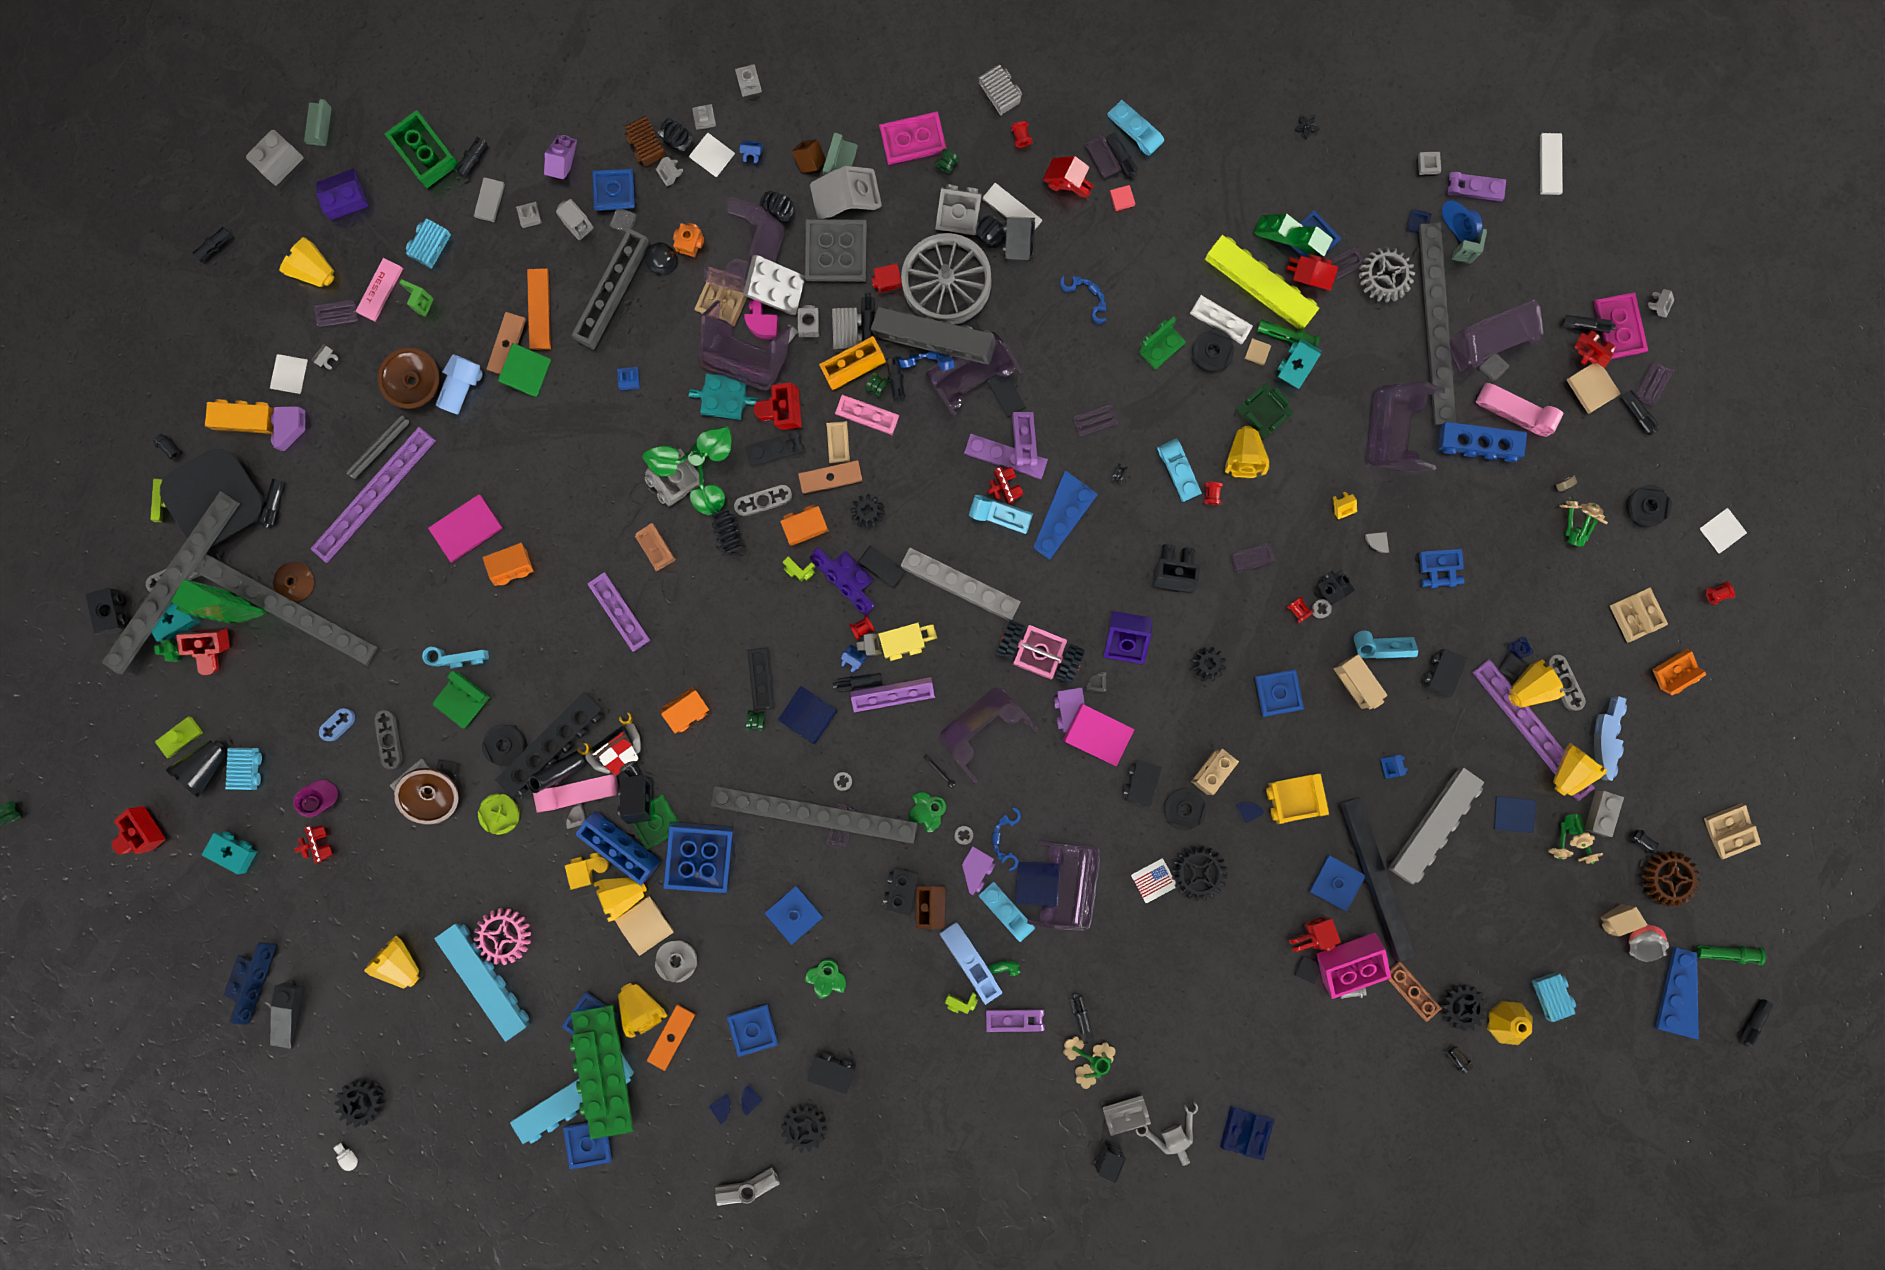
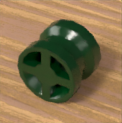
M943 148L940 152V158H937L934 164L943 172L951 174L954 164H957L960 159L952 151Z
M874 372L869 378L865 390L873 391L877 397H880L887 387L889 380L879 377V374Z
M748 710L746 730L757 729L763 732L765 711L755 713L753 710Z
M14 801L0 805V825L11 823L21 817L20 813L15 810L16 804Z

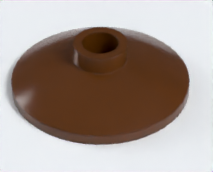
M289 562L282 565L276 571L273 579L274 590L296 603L309 597L315 584L312 571L306 565L299 562ZM290 578L294 579V583L292 585H289L288 583Z

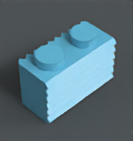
M425 218L424 222L418 224L415 238L407 243L406 254L415 261L432 269L451 234L447 229Z
M228 748L225 788L257 790V786L261 782L258 765L261 764L262 755L259 753V748Z
M1554 972L1532 980L1545 1018L1548 1021L1555 1022L1576 1014L1574 1010L1576 1003L1574 998L1568 995L1566 988L1569 986L1564 975L1561 976L1560 973Z

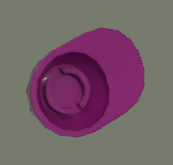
M326 780L315 781L295 794L293 806L301 816L309 818L317 816L336 802L338 798L337 788Z

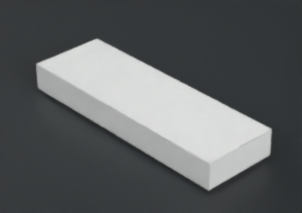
M1542 133L1540 135V194H1562L1561 133Z
M996 183L993 184L982 198L985 203L1006 219L1007 217H1034L1035 230L1042 222L1041 218Z
M1202 295L1190 312L1191 315L1211 327L1225 332L1230 338L1240 344H1243L1253 325Z

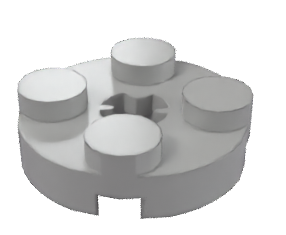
M672 940L659 948L656 954L655 968L664 980L682 982L694 973L698 964L696 952L690 944L682 940ZM676 955V958L678 956L681 958V965L679 967L671 965L673 961L672 956Z

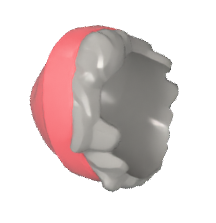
M1647 924V926L1633 931L1630 935L1629 953L1635 959L1649 962L1666 956V949L1669 948V943L1667 942L1665 932L1661 928Z

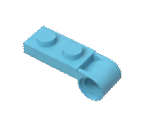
M1123 100L1107 113L1108 118L1131 136L1146 155L1150 156L1164 142L1161 133Z
M1175 438L1158 446L1159 455L1167 466L1181 501L1184 502L1202 494L1178 439Z
M975 495L969 516L980 521L988 520L1026 534L1033 513L986 496Z
M1360 631L1354 636L1357 653L1362 658L1417 657L1418 648L1414 637L1373 639L1369 631Z
M428 647L424 650L422 658L428 665H448L453 669L463 667V663L468 662L471 665L483 664V660L489 659V655L486 650H478L446 656L442 649ZM436 651L438 659L432 662L431 654Z
M995 882L978 895L1019 942L1035 929Z

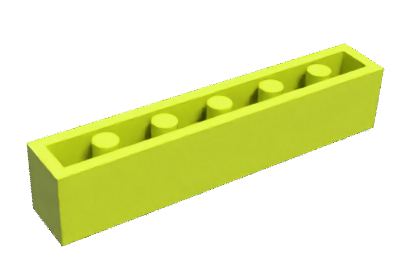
M1222 235L1205 258L1206 261L1298 330H1303L1320 309L1313 299L1305 298L1300 294L1301 291L1297 287L1288 285L1284 282L1285 280L1281 275L1272 273L1268 270V266L1265 263L1256 261L1248 250L1239 248L1230 237Z

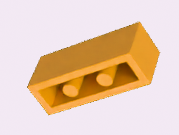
M874 336L824 361L819 366L831 389L834 390L886 363V360Z
M215 399V402H207L205 426L212 430L272 434L274 425L271 422V415L274 413V409L264 402L248 405L246 401H235V404H232L226 400Z

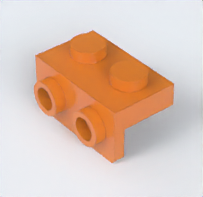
M1685 649L1652 669L1660 689L1670 695L1680 693L1684 688L1706 676L1705 671L1698 667L1693 652L1689 649Z

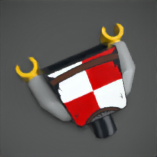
M627 712L629 720L623 722L621 716L619 717V721L625 725V728L623 726L619 727L593 747L590 744L583 743L587 748L585 752L578 748L577 751L581 755L586 756V760L595 770L606 774L612 773L615 776L624 771L628 777L639 773V769L634 763L639 760L638 753L641 750L640 735L632 723L633 717L630 713Z

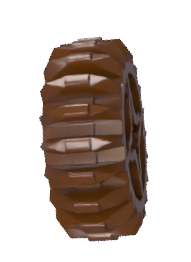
M1670 850L1669 853L1662 851L1661 856L1659 854L1653 855L1654 860L1647 861L1650 867L1643 868L1647 871V875L1641 876L1643 879H1647V882L1642 884L1644 887H1649L1646 893L1652 895L1651 899L1653 901L1659 900L1660 905L1666 904L1668 907H1673L1674 904L1682 906V902L1689 903L1688 897H1695L1692 891L1700 890L1695 886L1696 883L1701 882L1700 879L1696 878V875H1699L1700 872L1693 870L1697 865L1690 863L1691 858L1684 857L1682 852L1676 854L1675 851ZM1667 863V866H1665L1663 873L1658 874L1662 866H1664ZM1677 864L1682 868L1684 876L1679 873ZM1672 876L1673 878H1678V880L1669 881L1664 878ZM1658 881L1663 884L1666 894L1660 889ZM1684 883L1682 889L1678 892V887Z

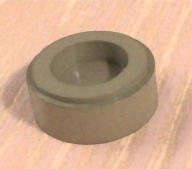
M1575 475L1560 480L1555 485L1558 491H1564L1576 485L1578 481Z

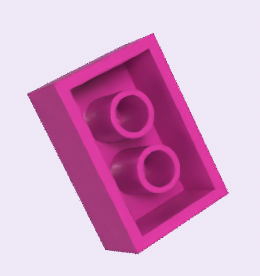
M1376 932L1339 945L1333 950L1317 953L1323 983L1332 999L1391 978L1386 950Z

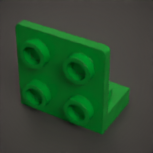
M1175 317L1170 320L1166 318L1158 325L1159 328L1156 332L1153 333L1151 331L1143 338V342L1140 344L1142 347L1139 353L1154 370L1186 344V341L1173 328L1176 322Z
M451 671L447 676L450 682L435 699L433 706L461 728L465 729L490 696L459 672Z

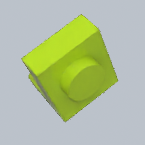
M789 557L783 561V564L786 566L784 570L791 577L795 575L801 582L804 579L807 581L815 573L814 569L816 567L812 562L802 570Z
M973 991L967 1002L948 993L945 1004L953 1012L958 1013L960 1010L968 1014L969 1010H974L978 999L975 998L976 993Z

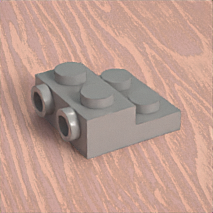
M946 184V188L942 187L935 229L976 235L975 229L978 222L982 193H978L977 188L966 187V191L958 190L957 185Z
M679 449L678 459H681L685 454ZM688 458L681 464H677V471L670 476H659L651 471L650 468H647L645 473V481L651 488L654 486L658 491L657 497L662 504L666 503L668 506L681 500L687 493L699 486V473L689 462Z

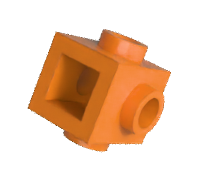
M681 223L679 229L675 230L673 246L676 252L696 257L698 248L701 249L704 243L703 234L697 225Z

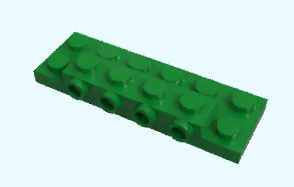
M614 1005L571 1012L574 1034L572 1035L573 1039H570L569 1043L571 1052L575 1051L576 1060H573L574 1072L579 1074L576 1089L578 1094H582L583 1102H580L579 1108L581 1115H585V1119L588 1120L590 1139L633 1132Z

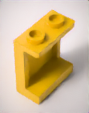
M1312 774L1268 783L1269 788H1266L1269 800H1272L1273 804L1271 816L1273 820H1276L1277 824L1329 815L1321 774Z

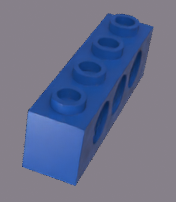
M1445 422L1440 425L1438 450H1444L1445 454L1461 452L1467 457L1484 455L1485 459L1494 460L1500 457L1505 458L1504 461L1517 462V460L1525 456L1527 432ZM1458 436L1464 437L1465 445L1458 442ZM1479 438L1485 441V448L1478 444ZM1499 441L1505 443V450L1500 449L1498 445Z
M597 811L584 820L576 833L577 837L639 885H642L652 876L661 860Z

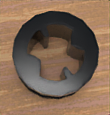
M1118 463L1112 481L1118 480L1119 484H1121L1128 467H1121V464Z

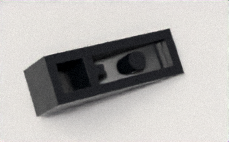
M289 983L275 985L271 1003V1046L292 1048L304 986Z

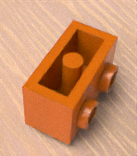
M814 505L803 508L802 513L797 515L795 512L784 516V520L780 521L790 546L829 531L819 506L814 507Z
M522 543L482 557L489 579L495 586L507 584L512 579L523 578L529 573L534 572L527 550Z
M692 686L660 708L659 711L673 732L677 733L679 731L681 733L689 728V724L694 720L698 721L704 718L709 709Z

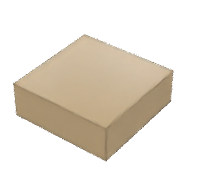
M1252 338L1244 359L1264 365L1271 345Z

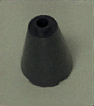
M209 740L169 766L166 772L174 776L183 787L198 798L226 755L223 751L225 747L217 740L214 743Z

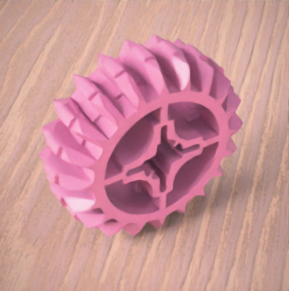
M499 908L497 913L495 910L490 911V916L485 914L483 916L484 921L477 923L482 929H475L474 932L480 934V936L475 937L474 941H480L476 948H483L480 955L488 954L486 958L488 962L494 957V964L496 965L499 964L500 960L503 965H506L508 960L513 963L515 962V956L517 958L522 957L520 951L526 952L528 950L523 944L531 943V940L525 939L526 936L531 935V932H525V929L530 925L522 924L525 920L524 916L517 919L518 911L514 912L511 916L512 911L510 908L505 913L503 908ZM503 919V923L500 924L498 930H489L493 922ZM509 922L515 926L518 936L511 932V924ZM504 932L508 939L501 941L499 935L496 934ZM488 938L493 939L495 942L494 949L490 946ZM508 942L517 943L511 952L502 953Z

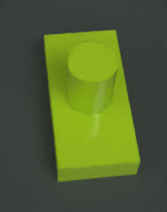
M153 479L151 520L162 523L163 507H166L160 496V485L163 480Z
M187 717L156 740L155 743L166 758H171L203 734V732L192 717Z

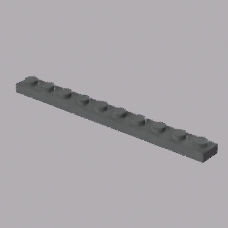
M1429 223L1419 225L1433 421L1434 426L1445 422L1456 423L1441 223Z
M219 492L102 661L104 665L118 674L124 673L172 603L171 600L183 579L188 580L240 505L239 502L224 492Z
M208 554L204 555L194 570L196 573L365 665L369 664L378 648Z
M714 786L711 807L913 844L918 824Z

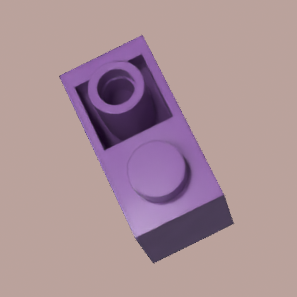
M558 135L545 152L544 175L561 179L566 177L571 169L577 139H572L567 135Z
M274 407V413L271 415V422L274 425L271 443L275 449L285 451L305 431V410L300 407Z
M1082 688L1057 691V696H1054L1055 709L1059 708L1060 716L1057 717L1058 729H1062L1063 733L1067 732L1080 704L1085 705Z
M974 846L971 847L962 863L969 893L974 895L975 891L977 893L980 892L985 883L982 879L985 874L990 875L995 866L992 863L994 858Z

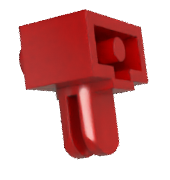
M1076 156L1053 158L1043 177V180L1048 183L1051 189L1055 191L1063 189L1072 190L1085 198L1089 196L1090 190L1094 186L1084 178L1089 166Z
M1309 254V258L1300 256L1299 260L1289 258L1290 262L1298 264L1297 268L1289 265L1286 267L1288 270L1295 271L1293 280L1331 291L1338 270V266L1331 265L1332 260Z
M791 382L771 385L772 398L755 403L753 411L757 418L763 421L774 419V425L781 430L802 428L799 388Z
M227 628L187 630L176 635L179 655H192V658L196 657L197 670L202 675H210L219 669L217 653L230 648Z
M145 806L128 808L114 820L120 832L112 841V847L118 854H126L131 851L135 855L150 852L166 840Z
M1326 916L1305 922L1304 926L1307 933L1289 939L1290 944L1309 939V941L1293 946V952L1310 947L1320 950L1324 949L1326 952L1337 948L1336 944L1341 943L1333 919Z

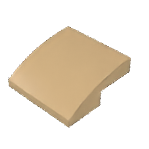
M710 273L694 310L735 327L747 300V296L743 295L745 286Z
M1597 363L1589 365L1567 379V382L1588 414L1621 394L1605 368Z
M1651 588L1642 590L1610 605L1627 643L1668 625Z
M1743 803L1704 818L1710 837L1721 859L1761 845L1756 826L1751 824L1747 807Z
M647 896L615 919L618 927L639 956L674 933L673 928L663 917L661 910L650 896Z

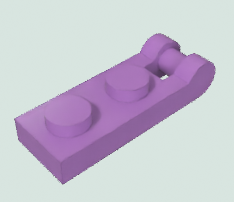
M1451 172L1449 174V180L1451 181L1447 192L1449 195L1501 202L1504 200L1506 179L1466 175L1460 172ZM1459 182L1463 183V188L1458 186Z
M1013 412L1015 465L1023 466V464H1029L1030 466H1037L1033 412ZM1023 452H1029V456H1023Z
M1044 1009L986 1010V1032L1045 1031V1024H1042ZM1028 1017H1034V1024H1028Z

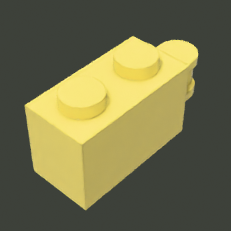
M915 623L879 633L885 658H890V661L901 659V654L908 652L910 656L922 653L921 649L925 648L924 642L937 639L934 624L920 628L919 624ZM927 630L928 637L923 639L921 632Z

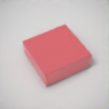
M1130 185L1110 190L1115 211L1135 206Z

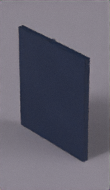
M1496 796L1494 829L1534 833L1536 800Z

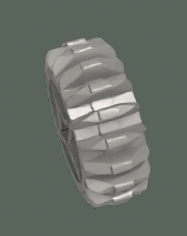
M1385 247L1383 251L1378 248L1376 253L1371 252L1369 258L1366 257L1363 260L1364 264L1360 266V270L1363 272L1359 274V277L1364 279L1360 282V285L1367 286L1364 292L1370 290L1372 292L1370 298L1377 295V301H1381L1384 297L1385 303L1389 302L1390 298L1393 301H1396L1398 296L1402 298L1405 292L1411 289L1409 285L1414 283L1411 277L1415 275V272L1409 271L1414 267V264H1407L1410 257L1404 259L1402 257L1404 252H1400L1399 255L1396 254V248H1393L1391 252L1388 247ZM1389 261L1394 263L1396 266L1390 265ZM1378 262L1379 272L1372 276V267ZM1385 272V274H1392V275L1389 277L1388 275H1385V276H1384V275H1382V274ZM1398 274H1401L1402 279L1400 286L1396 288L1395 277H1397ZM1377 283L1383 284L1385 288L1380 287Z

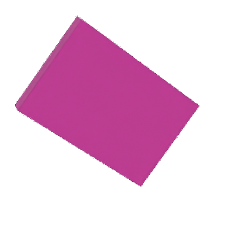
M938 111L879 124L888 165L939 154L943 148L946 149Z
M1635 292L1593 301L1597 318L1612 320V324H1616L1615 330H1610V333L1600 332L1603 345L1606 342H1610L1616 346L1611 359L1648 351Z
M479 494L428 529L449 561L454 562L503 528L483 497Z
M1080 704L1063 741L1117 767L1135 729L1086 705Z

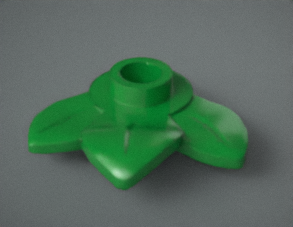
M927 792L914 794L912 798L916 806L910 810L908 819L914 823H924L927 833L934 831L940 826L941 815L947 809L945 800L940 796L932 797ZM934 803L938 804L939 810L933 808Z
M831 959L822 960L817 967L810 968L805 976V982L814 984L815 993L820 999L827 997L832 990L843 993L846 987L845 976L838 971L837 963ZM830 968L832 971L827 973L824 969Z

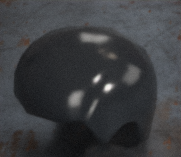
M663 242L650 245L644 257L647 267L661 275L672 272L678 260L674 249Z

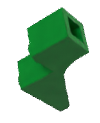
M1288 214L1262 215L1257 221V226L1253 232L1259 237L1294 246L1308 255L1311 254L1318 257L1325 256L1333 238L1317 226H1302Z

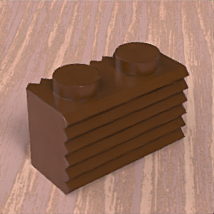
M647 116L625 126L627 132L624 135L629 145L634 144L636 150L633 153L638 162L642 161L644 166H648L666 157L664 149Z
M917 886V908L915 909L917 911L915 913L917 915L915 917L917 925L915 927L918 929H945V887Z

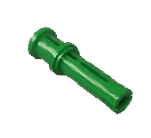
M1261 319L1257 332L1294 343V341L1298 343L1300 339H1303L1315 347L1318 346L1320 335L1313 336L1304 333L1302 329L1295 331L1264 321L1263 319Z
M1742 945L1738 948L1697 946L1698 958L1733 960L1740 964L1757 963L1758 966H1763L1766 961V952L1763 947L1754 949L1746 948V946Z

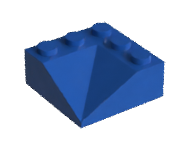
M669 822L664 889L727 893L732 827Z

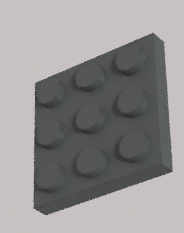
M806 220L805 281L866 282L867 220Z

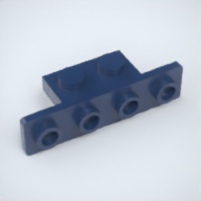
M258 942L252 959L245 956H237L224 992V996L236 1002L230 1018L231 1023L249 1024L276 945Z

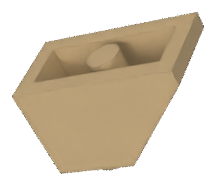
M1620 904L1601 916L1604 922L1602 923L1603 928L1608 934L1614 936H1622L1647 926L1646 921L1635 906Z

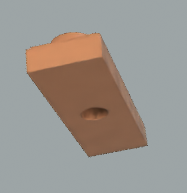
M505 312L487 366L488 371L500 374L511 344L518 345L526 322L524 317ZM510 342L508 347H504L505 343Z
M858 460L798 474L803 494L863 481ZM829 475L834 476L832 481L827 480Z
M1396 962L1389 968L1391 978L1388 981L1425 1022H1428L1442 1009L1401 962ZM1415 988V994L1411 995V989Z

